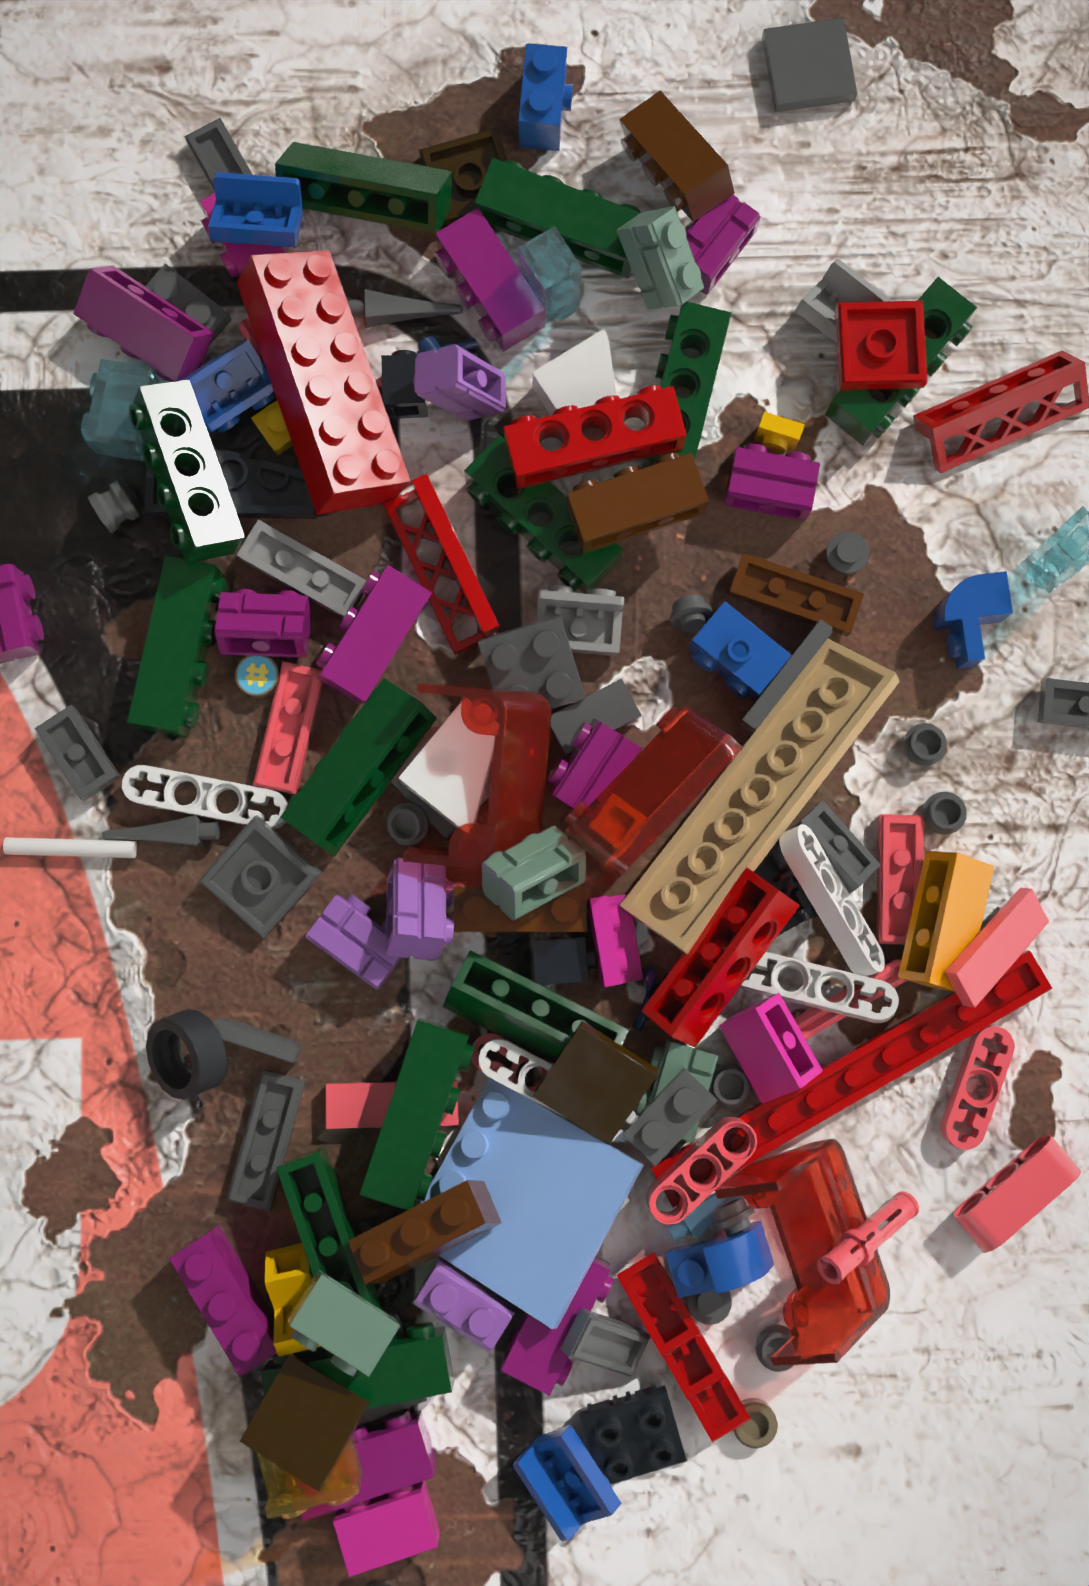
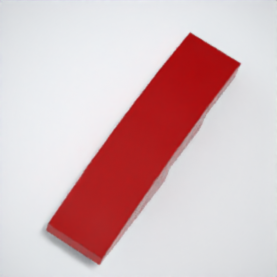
M655 1252L617 1274L616 1276L659 1353L665 1359L712 1443L751 1420L752 1418L682 1298H678L676 1288Z

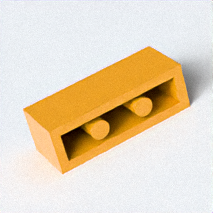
M925 851L898 978L938 990L955 992L945 971L980 933L994 869L993 865L956 852Z

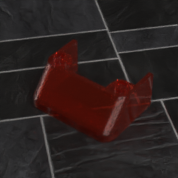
M426 681L418 683V693L462 696L461 717L463 723L474 733L495 736L487 824L465 823L459 826L450 838L449 847L423 844L409 845L404 852L403 862L466 868L482 867V863L493 853L504 852L522 843L530 834L541 833L552 716L550 703L542 694L534 691Z
M673 706L656 724L661 731L589 806L581 801L564 819L570 825L564 832L568 840L572 839L584 849L586 860L612 885L743 749L731 735L688 706H685L681 711Z
M835 1139L814 1141L751 1163L715 1189L717 1199L743 1196L754 1209H763L770 1206L797 1287L787 1297L783 1306V1318L790 1329L792 1337L771 1357L774 1366L838 1363L886 1312L890 1304V1286L878 1249L874 1251V1257L867 1265L857 1266L836 1285L827 1282L818 1271L817 1261L839 1244L840 1236L849 1229H857L867 1220L841 1144ZM868 1234L866 1238L870 1239L872 1234ZM858 1243L856 1246H854L850 1250V1253L853 1254L857 1249L861 1247V1244Z

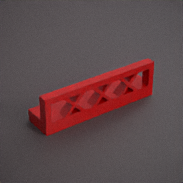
M1061 350L913 415L916 431L930 440L935 470L943 473L1088 409L1089 392L1085 362ZM1073 384L1075 400L1062 406L1055 405L1054 402L1062 389ZM1034 400L1041 403L1032 419L1023 423L1017 421L1025 404ZM996 417L1003 419L994 436L987 439L979 437L987 421ZM957 434L966 436L958 451L946 456L943 440Z
M428 474L411 480L414 490L383 504L421 586L432 592L428 600L454 655H457L478 645V640L499 634L500 627ZM419 501L424 512L419 529L403 524L396 511ZM428 522L434 534L425 531ZM407 533L416 536L413 545L411 544V541ZM422 538L440 545L442 552L436 566L419 560L416 553ZM445 560H447L451 571L443 569ZM424 570L433 572L430 582ZM440 575L457 581L460 589L454 603L437 598L434 589ZM463 596L469 609L460 606ZM442 607L451 610L448 620ZM457 612L474 618L480 632L458 642L452 630Z

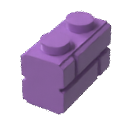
M456 344L439 348L438 352L430 350L417 354L413 383L418 396L452 414L455 413L466 421L482 418L483 414L491 416L504 412L506 408V376L502 371Z
M397 858L393 861L387 877L386 954L388 956L402 958L413 956L414 959L434 961L439 958L444 946L451 944L454 921L453 919L446 918V907H450L452 902L453 882L446 881V866H444V863L431 861L419 863L418 860Z
M350 894L347 899L336 895L306 934L305 938L373 988L380 989L402 959V957H392L386 954V920L380 925L370 918L368 914L372 908L353 894Z
M440 1256L417 1292L413 1304L429 1314L432 1312L436 1313V1319L489 1353L501 1337L515 1310L514 1304Z

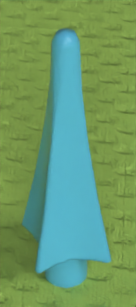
M765 1165L736 1183L711 1194L684 1220L667 1226L666 1229L675 1243L688 1234L698 1240L715 1223L711 1215L713 1210L743 1197L772 1173V1167Z

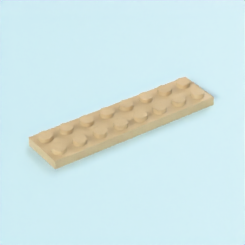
M827 638L620 904V907L677 949L688 954L744 870L749 868L753 872L779 840L780 836L789 827L900 681L897 674Z

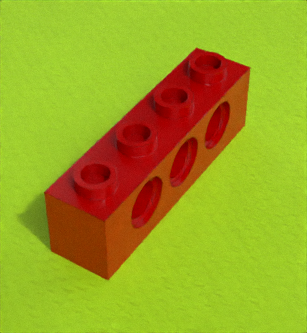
M659 385L647 386L640 389L636 395L625 398L610 395L598 399L594 403L595 405L579 409L575 405H568L558 408L550 416L536 419L533 415L516 418L511 422V425L504 426V435L517 489L683 450L687 434L674 386L661 388ZM629 418H639L644 421L646 427L635 431L629 429L624 422ZM588 428H598L605 436L600 440L591 441L585 438L582 433ZM553 437L560 440L563 445L558 450L548 451L540 443L546 438Z
M746 868L730 889L689 953H683L644 1006L642 1012L671 1037L696 1047L800 905L752 870Z

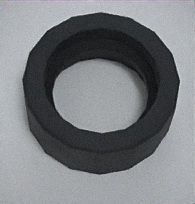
M186 1009L164 1017L152 1024L147 1033V1059L152 1074L162 1090L173 1098L186 1100L219 1086L225 1076L227 1065L226 1051L219 1030L209 1017L198 1010ZM180 1038L186 1045L191 1057L192 1070L183 1056Z

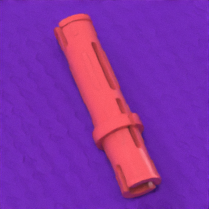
M900 1191L857 1229H849L844 1232L839 1238V1244L817 1261V1268L821 1276L827 1282L836 1285L857 1266L867 1265L873 1259L876 1249L891 1238L910 1219L918 1215L919 1205L916 1199L911 1194ZM887 1220L888 1224H886L881 1230H878L877 1227L882 1222ZM868 1234H872L870 1239L866 1238ZM860 1243L861 1247L851 1254L850 1250Z

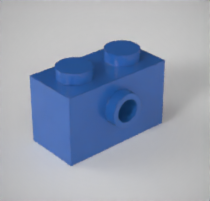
M526 43L519 111V148L560 151L563 111H571L573 84H566L567 47Z
M726 601L692 639L688 648L694 653L691 658L698 666L709 673L715 670L727 680L724 685L731 693L742 700L748 697L753 702L792 656Z

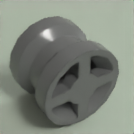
M118 479L109 485V490L102 494L95 492L88 497L95 512L110 533L118 530L120 523L126 519L135 520L141 516Z

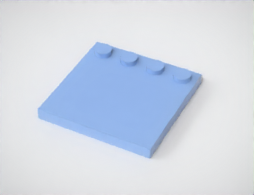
M489 1078L434 1177L425 1201L466 1180L484 1181L502 1223L439 1256L549 1328L556 1329L644 1164L612 1145L606 1144L554 1111Z

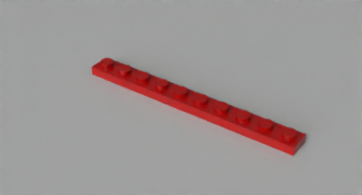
M1025 950L975 1008L963 1006L956 992H952L821 1067L823 1071L801 1089L763 1104L760 1102L736 1116V1118H740L751 1126L757 1137L755 1152L736 1171L1053 989L1032 952ZM734 1127L726 1131L723 1137L725 1149L730 1151L737 1150L744 1144L745 1134L742 1128ZM691 1142L666 1156L656 1166L652 1164L650 1168L656 1179L694 1143ZM705 1158L694 1161L690 1166V1177L696 1181L707 1179L712 1173L711 1161ZM671 1189L664 1190L673 1208L677 1206L680 1200L679 1193Z

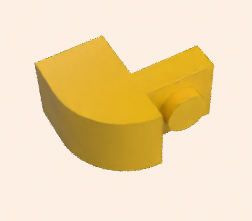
M302 1243L266 1251L265 1286L274 1307V1346L278 1357L308 1350V1348L291 1337L295 1329L289 1326L287 1320L314 1278Z

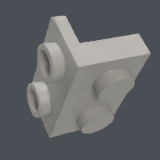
M836 259L830 265L822 280L801 299L795 311L837 344L835 317L837 303L892 300L840 259Z
M551 585L548 586L547 590H538L536 622L561 615L572 653L619 656L624 597L615 596L616 592L609 589H592L590 594L573 593V588L568 586Z

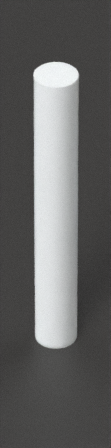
M6 837L3 842L4 854L135 858L137 855L136 841Z

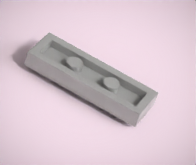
M257 520L236 555L242 562L295 592L308 596V599L342 618H344L351 606L356 609L364 596L360 591L367 580L260 520Z

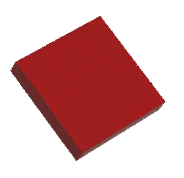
M923 300L837 303L835 317L839 390L924 388L926 386L927 365Z

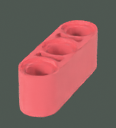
M725 1117L711 1127L649 1186L646 1200L654 1218L660 1223L667 1225L677 1224L684 1220L753 1155L757 1146V1137L753 1128L736 1117ZM734 1127L742 1128L745 1134L744 1144L737 1150L730 1151L725 1149L723 1137L726 1131ZM701 1158L709 1159L712 1163L711 1175L703 1181L693 1180L689 1173L692 1163ZM671 1189L678 1192L680 1200L675 1209L665 1212L656 1207L657 1196L662 1191Z
M1046 1134L1027 1146L968 1197L955 1210L953 1216L983 1253L991 1252L1005 1243L1065 1191L1079 1177L1081 1170L1051 1134Z

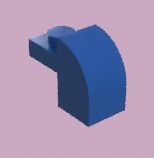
M1007 571L971 576L952 589L938 605L934 617V630L951 628V633L947 637V647L950 657L956 660L957 669L973 668L985 660L980 625L1001 623L1013 613Z
M761 1221L752 1222L747 1228L730 1236L726 1235L724 1229L720 1230L711 1240L672 1248L666 1253L678 1298L715 1290L716 1294L740 1288L765 1276L774 1265Z

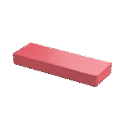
M282 661L253 783L255 787L291 795L298 793L323 688V682L317 679L321 669Z
M878 815L877 861L881 865L877 868L876 940L879 944L905 945L924 860V816Z
M1020 887L945 971L963 1006L975 1008L1049 923L1032 888Z
M458 1080L454 1081L453 1087L458 1088ZM397 1081L327 1083L326 1129L381 1128ZM459 1097L453 1115L444 1113L440 1126L459 1125Z

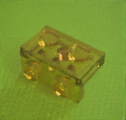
M353 1435L320 1492L257 1453L268 1494L265 1507L267 1518L282 1516L285 1519L294 1518L306 1512L308 1508L324 1503L330 1506L341 1505L351 1500L354 1495L360 1492L363 1471Z

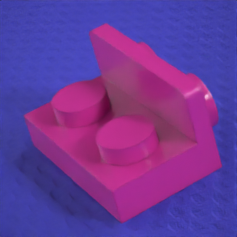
M626 894L612 897L601 896L587 900V913L600 987L620 985L639 981L643 978L633 917L620 907V904L627 897Z

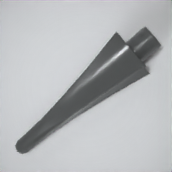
M366 289L365 300H348L352 316L365 317V328L424 317L458 315L463 311L462 306L459 304L415 300Z
M196 815L147 826L105 830L102 832V838L105 840L151 841L205 848V840H218L220 837V827L217 822L205 823V818L198 819Z

